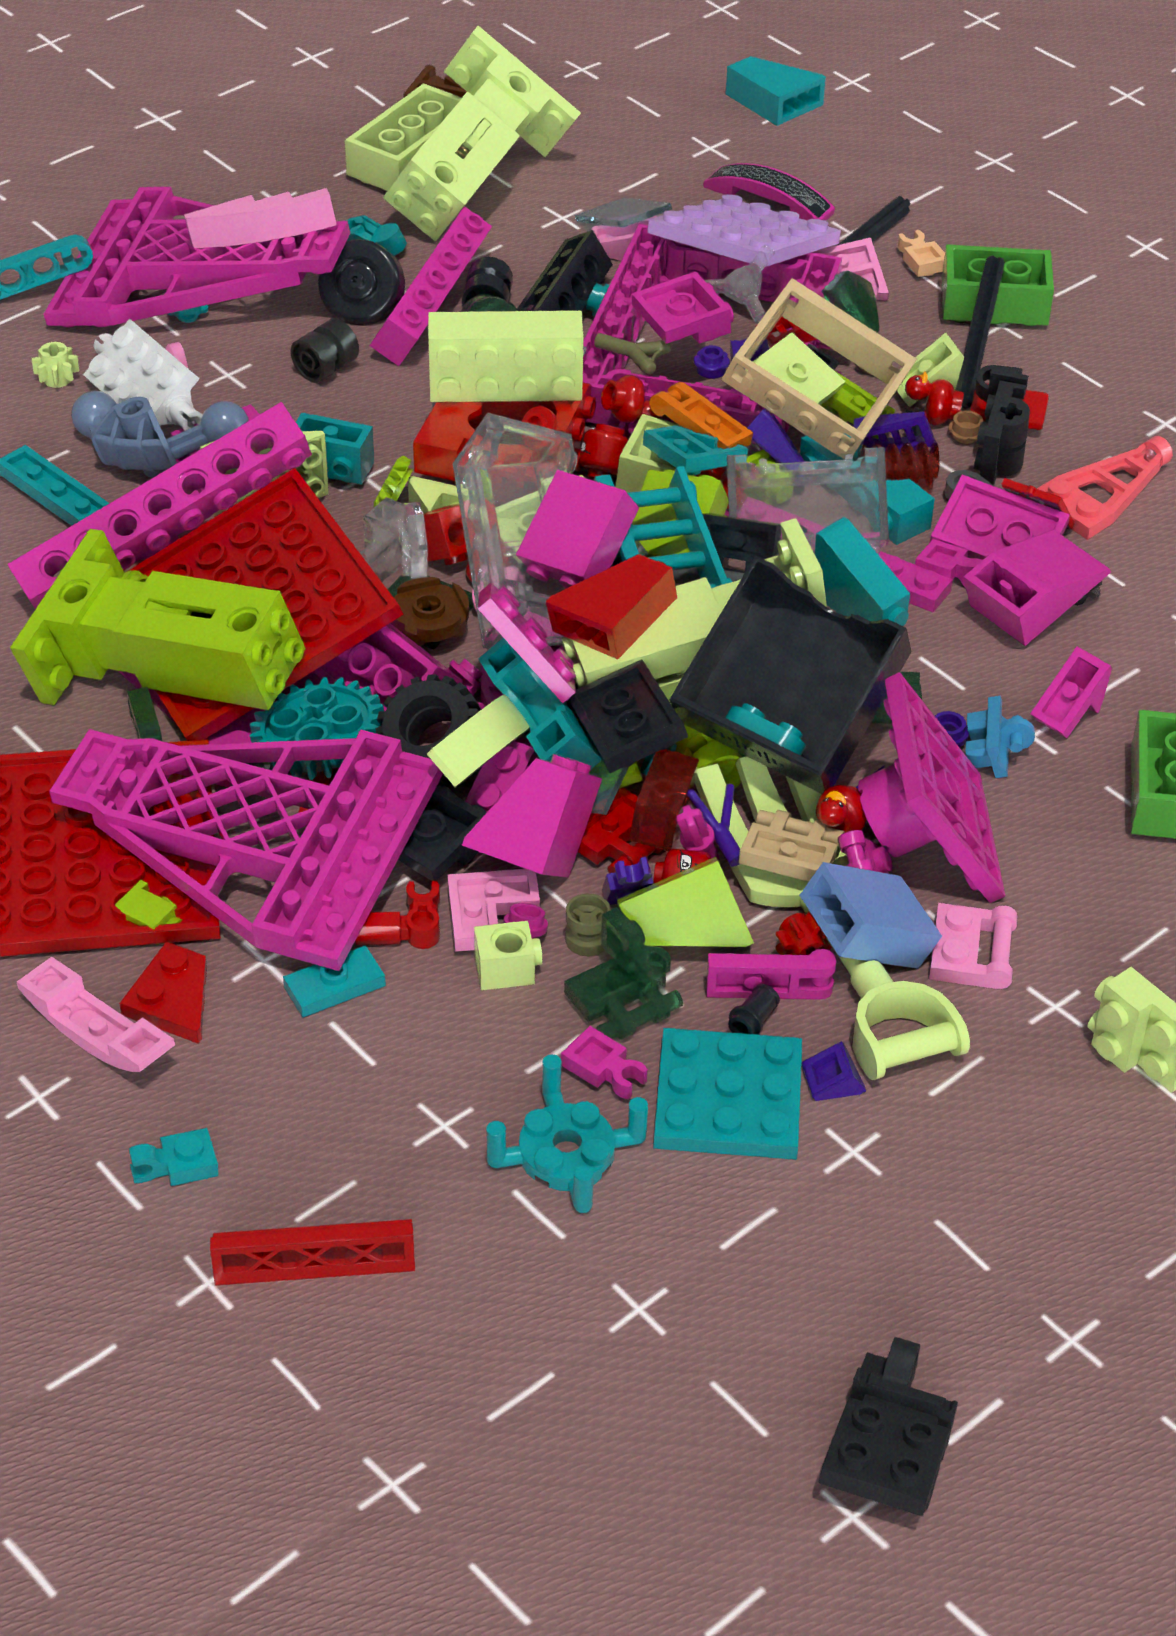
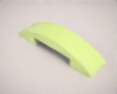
M504 694L463 723L433 747L427 755L453 786L456 787L511 742L516 741L530 730V726L515 705Z

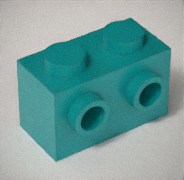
M301 412L296 421L301 431H323L325 433L328 478L362 485L375 463L373 426Z

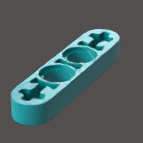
M69 235L0 260V275L9 269L16 270L19 273L18 280L12 284H6L0 280V300L86 269L93 259V252L87 239L80 235ZM78 247L81 257L75 259L71 249ZM58 252H60L61 258L64 263L60 266L57 256L55 254ZM42 257L49 258L53 262L52 267L46 272L36 271L33 265L37 259Z

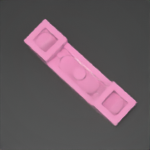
M50 957L17 981L18 989L60 1032L91 1055L114 1067L131 1072H141L175 1046L174 1038L144 1018L133 1023L86 991L82 977L53 957Z

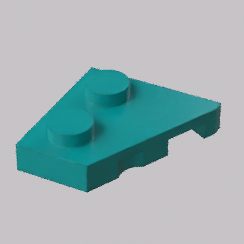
M677 425L644 430L643 445L657 454L658 458L666 460L674 467L684 466L687 475H698L702 470L747 462L748 448L739 444L732 448L722 449L717 447L718 438L696 433Z

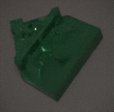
M849 270L836 274L835 278L822 290L825 299L878 333L880 331L879 317L872 283Z

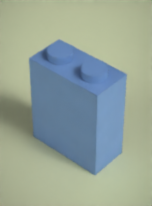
M822 862L799 895L839 957L864 961L875 960L883 964L918 969L942 938L941 933L903 878L898 875Z

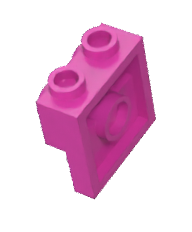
M696 271L632 293V306L666 344L681 340L690 335L698 344L731 333V323L734 321V314L730 304L726 301L724 302L717 295L713 286L710 283H706Z

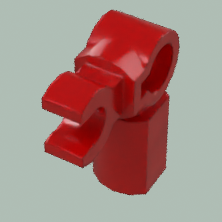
M409 881L406 886L407 904L409 905L407 915H401L400 912H370L355 940L356 945L401 944V940H408L410 945L417 949H428L435 946L440 939V920L438 915L440 887L438 882L432 881L429 893L418 894L415 891L414 881Z

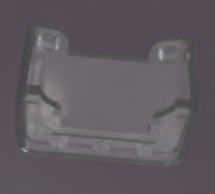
M885 447L865 448V457H859L856 461H853V454H846L845 460L767 464V459H759V466H755L754 463H747V455H727L729 516L777 524L796 518L813 552L815 551L816 533L842 517L851 521L877 554L881 553V548L889 544Z

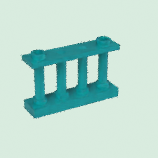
M684 466L676 467L668 488L628 493L638 507L672 504L678 520L641 525L631 524L612 566L639 554L635 541L684 535L690 552L648 558L665 563L667 566L672 567L673 571L696 568L700 579L706 577L711 588L732 582L729 577H726L697 502L696 486L692 481H689ZM610 475L595 476L594 481L614 487Z

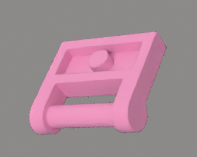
M938 903L935 926L941 933L942 938L932 950L929 980L993 989H1004L1010 986L1013 975L1012 967L1009 965L1011 934L1017 927L1018 917L1015 909L1009 906H998L993 910ZM980 931L994 932L991 962L988 965L977 964Z

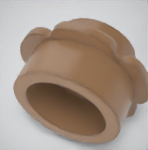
M960 411L954 415L948 429L958 442L971 444L977 441L981 422H983V418L973 411Z

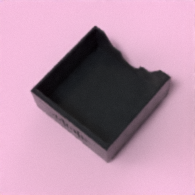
M755 555L669 700L684 725L822 794L828 788L835 785L885 699L887 691L884 679L899 673L912 651L907 628L889 619L869 621L859 615L851 614V616H844L820 603L811 592L795 585L773 563ZM744 703L752 705L765 715L764 719L776 725H779L780 722H785L801 731L803 734L801 740L806 744V748L800 756L725 718L732 706L741 707Z

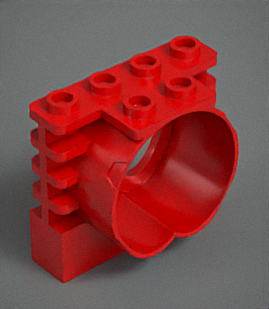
M583 382L582 400L436 402L413 441L414 473L452 480L455 486L483 492V507L498 509L545 490L549 487L557 470L574 474L575 471H580L582 468L579 465L580 441L584 434L585 422L587 419L593 418L596 409V397L591 396L592 386L589 383ZM537 406L550 409L556 416L557 427L565 432L563 440L559 444L549 441L540 446L528 443L521 433V423L524 415L530 409ZM501 439H521V440H501Z

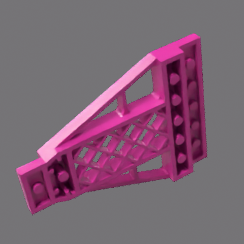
M139 187L133 199H115L110 201L87 240L93 252L92 263L82 271L65 276L43 315L47 326H63L66 328L74 326L106 327L126 323L129 319L136 321L301 285L307 272H312L313 274L332 272L350 235L348 221H336V226L265 242L225 247L193 248L186 220L173 218L177 215L184 216V214L214 205L174 196L171 187ZM167 289L164 295L126 303L130 294L135 290Z
M89 729L49 792L52 803L92 813L94 824L256 948L340 971L443 773L430 758L403 752L400 739L365 730H360L356 738L178 746L152 738L125 739ZM344 759L329 786L287 775L295 761ZM276 762L272 770L246 763ZM174 773L188 776L170 784L167 781L170 775ZM212 784L228 787L209 795L205 789L206 786ZM195 790L199 791L201 798L178 805L176 797ZM258 795L268 799L248 806L245 797ZM169 800L172 808L149 816L148 811L151 806ZM238 801L241 809L218 816L215 808ZM295 805L308 810L288 816L285 808ZM207 811L212 818L191 827L188 826L186 821L187 818ZM276 811L278 812L281 820L262 827L258 826L255 819ZM176 822H179L180 825H181V828H180V827H177V826H173V825H171V824L176 823ZM246 822L249 823L251 831L229 838L226 832L227 829ZM307 826L299 838L296 830ZM219 833L221 839L210 835ZM286 833L289 834L292 842L273 849L269 848L267 840ZM259 844L262 850L253 848L251 846ZM155 849L216 866L207 884L203 886ZM239 872L275 882L253 923L217 897L232 873Z

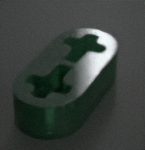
M148 687L126 690L130 717L137 739L152 738L162 741L159 722Z

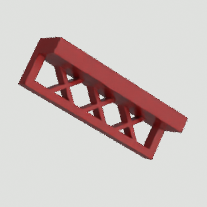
M412 1219L213 1233V1237H210V1253L215 1286L415 1271Z

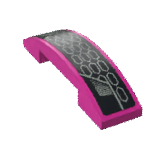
M736 163L721 166L703 183L704 188L724 195H735L742 189L790 206V211L798 213L800 219L807 221L809 219L827 221L835 213V207L813 187L786 172L764 165Z

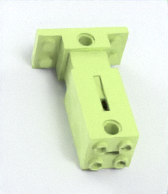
M479 26L471 33L444 70V73L465 89L467 93L413 156L383 196V199L435 242L519 137H522L546 157L581 114L580 111Z
M794 518L781 522L783 540L777 541L779 555L764 560L773 563L795 585L811 592L820 603L827 607L822 568L797 519ZM704 577L675 586L677 599L618 660L569 638H561L564 652L574 662L573 671L576 674L575 683L578 689L639 660H643L669 700L740 580L711 588L707 578Z

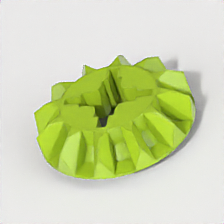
M404 455L397 458L374 501V509L383 514L386 507L391 510L394 507L413 471L409 467L411 459Z

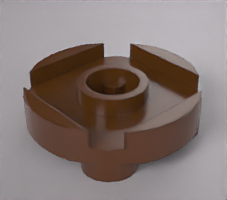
M420 577L406 581L397 587V595L394 596V599L399 604L404 615L391 622V624L418 646L424 645L426 642L460 637L466 632V623L469 618V599L466 592L459 585L452 582L451 588L447 585H441L440 578ZM429 607L432 611H425L423 608Z

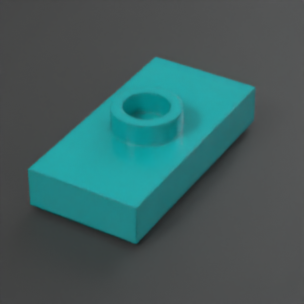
M366 945L350 951L340 971L315 964L283 976L284 988L302 1018L386 986L385 974Z

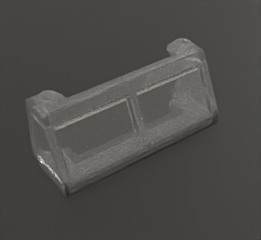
M491 413L486 414L453 462L483 648L490 649L503 638L478 610L479 592L491 582L498 589L505 586L520 603V606L517 607L520 614L526 620H529L531 617L534 618L548 635L545 640L549 646L562 645L561 638L564 636L552 631L546 600L567 588L562 586L559 580L550 577L547 582L530 576L526 572L527 566L516 556V553L556 471L561 470L572 474L576 468L577 453L574 452L572 436L569 433Z

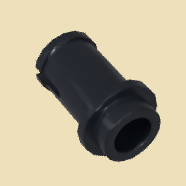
M758 984L742 1005L735 1006L730 1011L728 1021L730 1031L732 1033L759 1035L763 1029V1022L780 1002L777 992L766 984Z

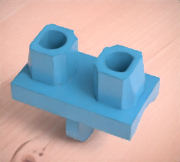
M1001 695L988 697V710L967 713V726L971 741H966L965 752L967 758L975 768L992 766L995 778L1008 777L1009 749L1012 752L1018 753L1032 745L1035 740L1033 724L1019 715H1015L1010 719L1004 718L1002 716Z

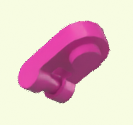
M849 831L837 838L841 852L845 853L849 864L846 866L889 874V871H892V860L887 850L883 846L878 847L876 843L866 839L863 831Z

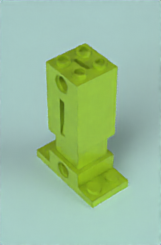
M89 529L10 647L38 699L44 704L55 705L74 675L102 680L107 670L111 669L135 674L142 688L269 710L278 694L283 691L285 682L296 664L301 661L306 649L280 591L152 571L145 582L123 579L124 571L104 531Z

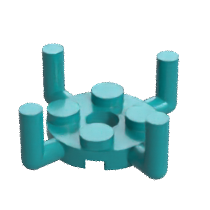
M550 1054L545 1056L542 1061V1094L546 1107L532 1110L526 1115L519 1136V1145L506 1147V1126L500 1121L490 1122L486 1127L487 1162L492 1168L522 1165L527 1175L534 1180L535 1176L549 1182V1188L558 1191H570L575 1210L579 1213H587L593 1206V1185L602 1179V1173L609 1165L611 1167L615 1157V1148L638 1145L645 1141L647 1136L648 1102L642 1097L631 1099L628 1111V1127L612 1129L610 1123L600 1114V1110L595 1104L587 1101L577 1104L564 1103L561 1092L562 1061L559 1056ZM568 1141L577 1144L579 1148L572 1152H562L555 1146L561 1142Z

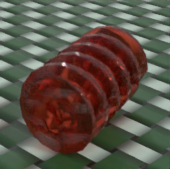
M920 442L917 444L915 451L910 443H904L900 452L895 443H890L887 445L885 453L880 444H874L870 454L865 444H861L859 447L858 468L870 476L884 480L910 479L918 486L920 480L924 479L928 490L933 489L935 479L938 478L940 456L937 442L932 443L930 450L925 442Z

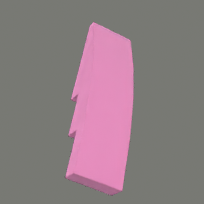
M327 188L293 198L289 191L257 201L254 200L252 195L184 214L193 248L225 247L265 242L337 225L331 197Z

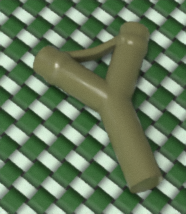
M598 333L594 341V346L630 357L639 366L641 371L648 375L656 371V359L663 354H669L671 351V344H666L662 340L633 343Z

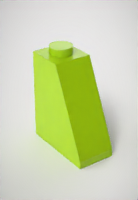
M716 857L618 899V905L621 910L613 913L623 938L632 935L636 946L747 947L754 944Z

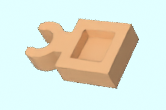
M915 230L914 239L906 238L903 233L899 234L898 249L903 252V260L917 277L931 276L934 273L943 272L945 252L935 241L925 243V235L920 230Z

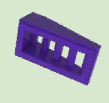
M764 408L748 427L753 432L752 440L798 480H807L812 474L810 468L775 415Z
M925 412L885 414L879 416L859 446V451L865 463L933 447L936 441ZM865 416L855 418L853 427L857 429ZM918 425L922 436H915L912 426ZM904 428L907 437H901L899 429ZM886 432H891L893 438H887ZM878 435L879 438L873 439V436Z

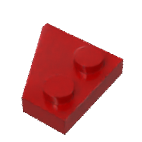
M166 941L119 1003L121 1014L135 1021L144 1018L162 1031L199 1044L202 1040V1011H204L206 955Z

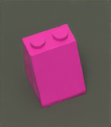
M553 754L551 762L536 758L465 836L462 846L542 875L569 878L603 778L589 774L591 765L555 754Z

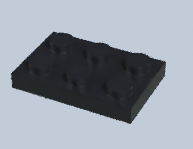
M639 660L576 689V693L568 699L571 709L609 773L629 767L644 757L659 750L668 749L675 743L688 738L684 723L643 660Z

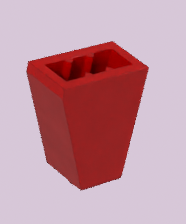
M638 554L550 596L546 600V606L552 631L618 660L677 599L672 567L667 566L661 561H655Z

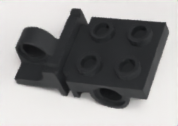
M988 365L981 368L976 377L975 392L987 404L985 409L986 419L985 422H981L977 437V444L983 445V448L978 447L974 469L980 470V476L993 486L997 475L1011 476L1018 473L1023 467L1030 409L1023 401L1029 376L1022 375V368Z
M894 1337L888 1358L866 1353L861 1368H857L850 1397H848L822 1465L819 1484L916 1515H924L925 1509L929 1507L941 1460L944 1458L945 1450L949 1443L958 1402L954 1400L948 1401L944 1397L911 1387L917 1367L920 1344Z

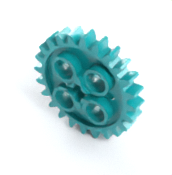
M323 677L319 685H313L309 679L305 682V688L299 689L292 684L290 686L291 693L287 695L283 693L278 694L277 702H274L269 710L254 713L256 722L250 723L252 732L250 739L251 743L356 738L360 730L376 733L375 728L381 726L377 721L379 711H384V707L380 702L378 694L372 695L369 686L360 689L359 682L356 680L345 686L344 678L342 677L334 684H329L327 677ZM344 759L295 761L289 771L294 777H300L302 773H307L309 780H313L317 772L323 771L324 775L329 778L332 775V769L339 768Z

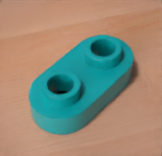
M744 703L741 707L732 706L725 718L800 756L806 748V744L801 740L803 736L801 731L785 722H780L779 725H776L764 719L765 715L752 705Z

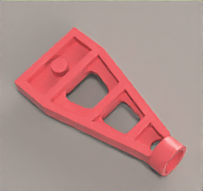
M1154 436L1136 449L1058 475L1037 489L1062 497L1075 523L1072 530L1088 540L1112 525L1160 471V467L1171 461L1173 456L1172 448L1166 439L1161 436ZM1125 470L1135 478L1126 484L1113 476L1112 473ZM1096 483L1113 495L1107 502L1101 503L1079 488Z

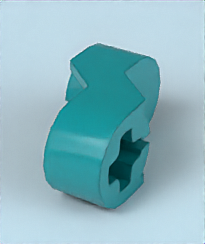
M366 215L346 220L350 229L347 241L356 239L373 241L389 250L394 256L404 250L407 245L396 223L380 225Z

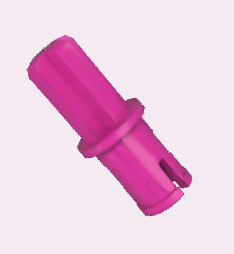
M685 805L682 807L683 813L676 816V821L681 831L680 842L685 850L704 851L711 858L716 857L719 860L718 850L714 846L715 833L711 825L705 822L700 809H692L690 805Z

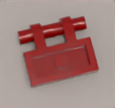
M622 787L591 811L578 853L597 865L608 856L612 857L615 861L608 866L607 870L608 873H615L614 865L618 861H624V866H631L637 864L642 857H648L652 853H660L669 845V839L677 833V827L670 820H665L659 826L652 821L655 820V807ZM633 836H637L641 839L637 844L632 846L627 843Z

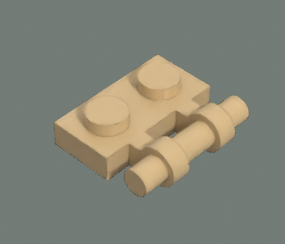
M759 810L756 823H752L740 849L739 864L809 882L822 862L834 863L837 847L840 848L837 838L844 834L845 831L831 828L815 819L814 823L792 818L790 812L777 810L776 813Z

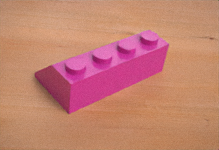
M391 623L313 671L321 679L327 677L329 684H334L342 677L344 678L345 686L355 680L359 682L360 689L369 686L372 695H379L381 704L385 702L388 696L394 698L398 694L395 689L403 684L405 688L412 685L411 679L416 677L426 681L428 675L437 674L440 680L444 676L453 678L457 684L463 682L462 679Z

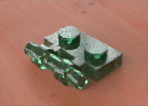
M642 946L564 981L565 995L588 1022L603 1015L608 1019L607 1022L598 1025L596 1029L611 1039L616 1037L621 1040L635 1034L637 1027L650 1021L654 1023L661 1022L670 1017L671 1011L683 1006V999L677 990H673L665 995L659 992V989L666 986V974ZM638 999L643 1003V1005L630 1011L624 1008L625 1005Z

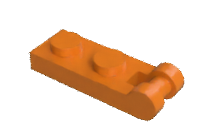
M683 382L670 386L667 392L660 391L650 397V408L656 415H666L681 427L718 438L717 447L732 448L738 444L747 447L751 444L752 431Z

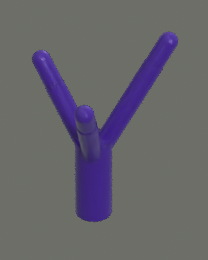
M731 783L726 785L721 823H718L694 790H689L687 796L696 809L701 810L705 821L711 825L715 833L714 840L729 865L732 867L739 865L740 847L729 831L734 785Z

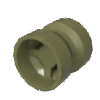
M585 893L573 897L567 903L565 942L573 953L590 957L599 955L609 946L610 929L608 925L610 924L611 908L603 897Z

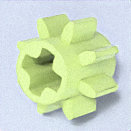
M61 342L44 344L38 349L39 357L32 358L34 374L39 376V382H44L49 387H64L73 380V373L79 372L78 356L73 355L71 347L67 348Z

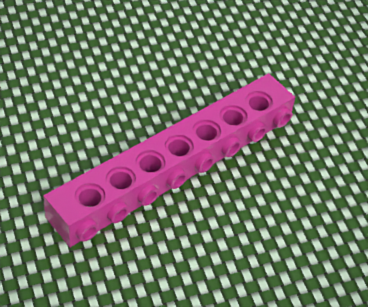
M280 402L7 565L36 609L57 577H54V575L64 568L89 529L104 531L122 569L126 570L134 564L135 560L150 551L163 548L172 538L182 532L197 528L207 517L219 510H226L232 507L239 498L253 490L263 488L279 474L299 467L306 458L312 455L306 437L286 407ZM264 449H271L266 454H259ZM230 469H238L236 472L232 474H225ZM197 489H204L199 494L191 495ZM163 509H170L163 515H157ZM135 529L132 534L122 536L127 530Z

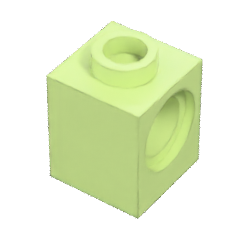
M528 921L474 927V957L481 990L535 984V966L542 965V949L540 939H532Z

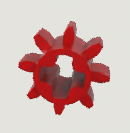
M810 912L807 914L796 913L787 917L781 923L779 931L775 933L780 941L775 948L780 955H810L817 949L830 950L832 948L824 932Z

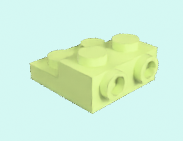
M1132 967L1116 977H1107L1099 984L1094 994L1095 998L1101 1003L1099 1010L1092 1015L1088 1022V1028L1094 1033L1091 1045L1097 1049L1104 1059L1111 1061L1124 1073L1138 1064L1150 1078L1157 1080L1171 1093L1176 1090V1003Z

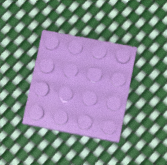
M723 195L720 200H704L702 205H686L680 211H665L662 216L649 219L647 233L760 267H767L839 244L841 230L828 227V222L824 220L809 219L807 221L800 219L799 214L796 212H776L770 210L771 206L768 204H748L742 202V197Z

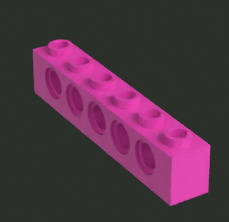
M464 206L369 346L397 366H400L428 325V312H436L492 226L484 221L481 216Z

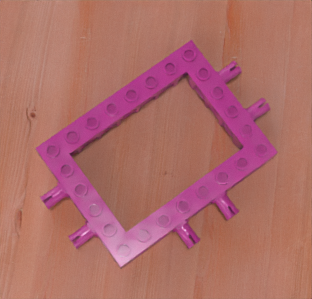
M638 224L583 341V382L591 384V396L596 397L594 416L592 419H587L585 423L591 422L623 429L625 437H630L638 420L631 423H623L617 420L611 411L605 410L602 407L601 394L604 385L609 380L617 381L625 375L636 376L643 382L645 401L650 400L651 396L660 391L667 392L670 386L681 382L669 380L665 376H659L658 378L631 373V370L624 369L629 359L628 356L594 346L598 333L636 343L645 319L632 306V293L696 271L706 283H710L717 294L723 293L741 296L748 300L758 299L774 302L791 278L835 305L840 288L842 257L811 252L767 267H760L647 233L648 225ZM791 295L789 297L795 303L799 302V299ZM819 340L804 343L806 346L812 344L818 349L833 350ZM683 382L746 428L764 409V407L754 401H750V398L734 388L726 390L704 386L703 383L695 382V384ZM666 415L660 417L662 420L676 423ZM775 415L785 432L788 433L790 424ZM753 440L747 446L748 451L753 452L763 449Z

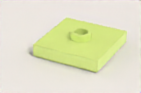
M792 332L753 361L819 405L841 390L846 382Z

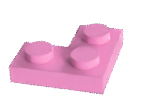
M516 869L447 874L455 952L474 950V927L498 924L497 915L508 914L512 905L528 903L540 907L537 876L534 871Z

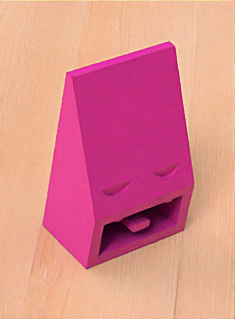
M1055 530L990 553L963 577L970 606L1026 646L1108 576L1111 571L1107 566Z

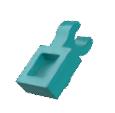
M208 1128L160 1137L161 1149L150 1144H139L129 1148L132 1161L130 1169L134 1183H144L154 1178L168 1175L170 1185L175 1186L219 1176L218 1162Z

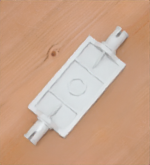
M131 319L124 326L118 328L113 336L109 333L100 334L98 337L104 341L103 344L95 339L94 350L98 355L92 359L89 368L83 375L100 391L112 397L116 404L133 397H145L148 399L160 426L174 424L179 425L186 431L195 427V423L201 424L202 414L193 408L190 392L200 378Z

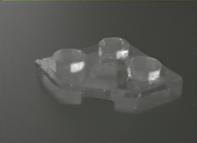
M420 502L404 503V518L397 519L398 542L401 543L402 551L400 553L402 577L410 576V580L427 577L428 557L424 514L421 511Z

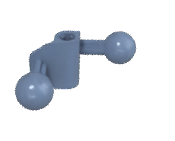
M90 391L82 394L75 401L71 412L75 428L85 437L91 438L102 463L118 466L125 470H143L146 476L152 478L177 464L176 459L199 450L200 446L218 440L249 421L246 412L239 405L230 401H220L212 404L205 410L200 425L166 439L147 398L133 397L116 404L112 397L100 391Z

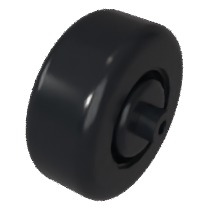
M356 239L345 243L332 272L319 274L318 290L324 306L337 319L355 325L371 324L390 316L405 294V276L401 264L389 250L373 241Z

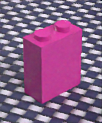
M557 470L516 556L527 566L526 572L530 576L547 582L550 577L559 580V583L565 588H569L612 566L639 507L625 490Z

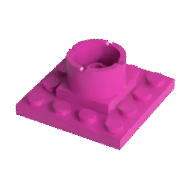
M900 672L884 679L888 698L884 699L883 702L893 725V728L889 729V736L897 750L898 758L894 760V764L859 780L858 791L862 794L860 796L861 805L872 831L882 846H886L887 852L895 858L937 840L942 846L949 863L952 866L959 865L963 870L964 877L973 891L979 890L989 903L1006 897L981 774Z

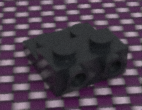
M437 785L398 860L431 881H436L456 861L466 865L479 851L462 846L464 838L487 812L478 805H470L460 799L448 787Z

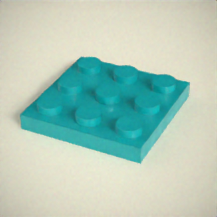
M663 1028L654 1149L797 1160L802 1038Z

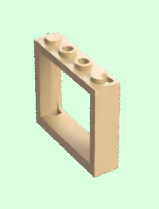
M791 278L738 350L722 381L849 463L904 381L917 358ZM792 295L799 299V302L795 303L789 297ZM781 317L792 322L887 384L857 429L750 360ZM894 361L902 366V369L899 370L891 364Z

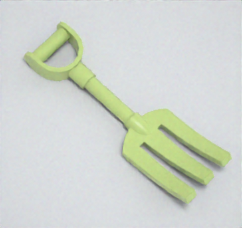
M749 757L739 758L736 766L755 822L759 810L776 813L777 810L787 812L767 767ZM714 764L695 769L692 776L700 798L718 823H721L726 783L719 765ZM786 776L802 820L814 823L815 819H817L816 806L821 794ZM733 801L729 831L741 849L748 830ZM837 847L836 858L833 864L846 866L849 864L847 856ZM743 864L734 867L730 866L750 902L771 907H802L806 914L810 912L799 896L808 884V881ZM839 957L851 975L850 981L861 998L856 1013L852 1048L857 1062L869 1079L876 1080L884 1077L887 1068L950 1051L954 1056L968 1053L970 1038L966 1024L955 1006L941 992L921 983L908 981L893 982L879 961ZM896 1018L916 1020L928 1026L882 1040H877L870 1030L871 1026L883 1020Z

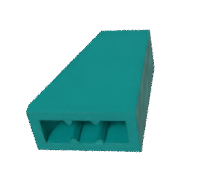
M750 56L727 66L726 95L778 126L823 106L826 77L819 73Z
M842 517L817 532L814 554L823 571L827 606L844 616L854 614L869 621L889 619L904 626L909 617L910 592L851 521Z

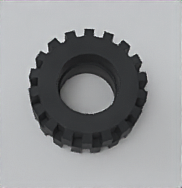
M437 674L428 675L426 681H422L420 677L411 679L412 685L406 688L403 684L395 689L398 694L394 698L388 696L383 703L387 708L386 711H379L377 721L381 726L375 728L376 733L400 739L403 752L430 758L427 753L482 710L466 686L461 682L457 684L453 678L444 676L440 680ZM451 721L448 731L440 740L430 745L417 746L420 736L428 727L438 722ZM479 769L476 770L471 776L474 777L479 772ZM443 774L438 785H444L449 788V784L452 783ZM461 782L459 785H457V787L463 785L466 782Z

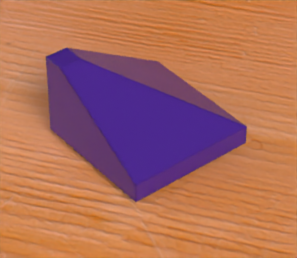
M842 1041L801 1063L815 1101L855 1096L866 1092L865 1085Z

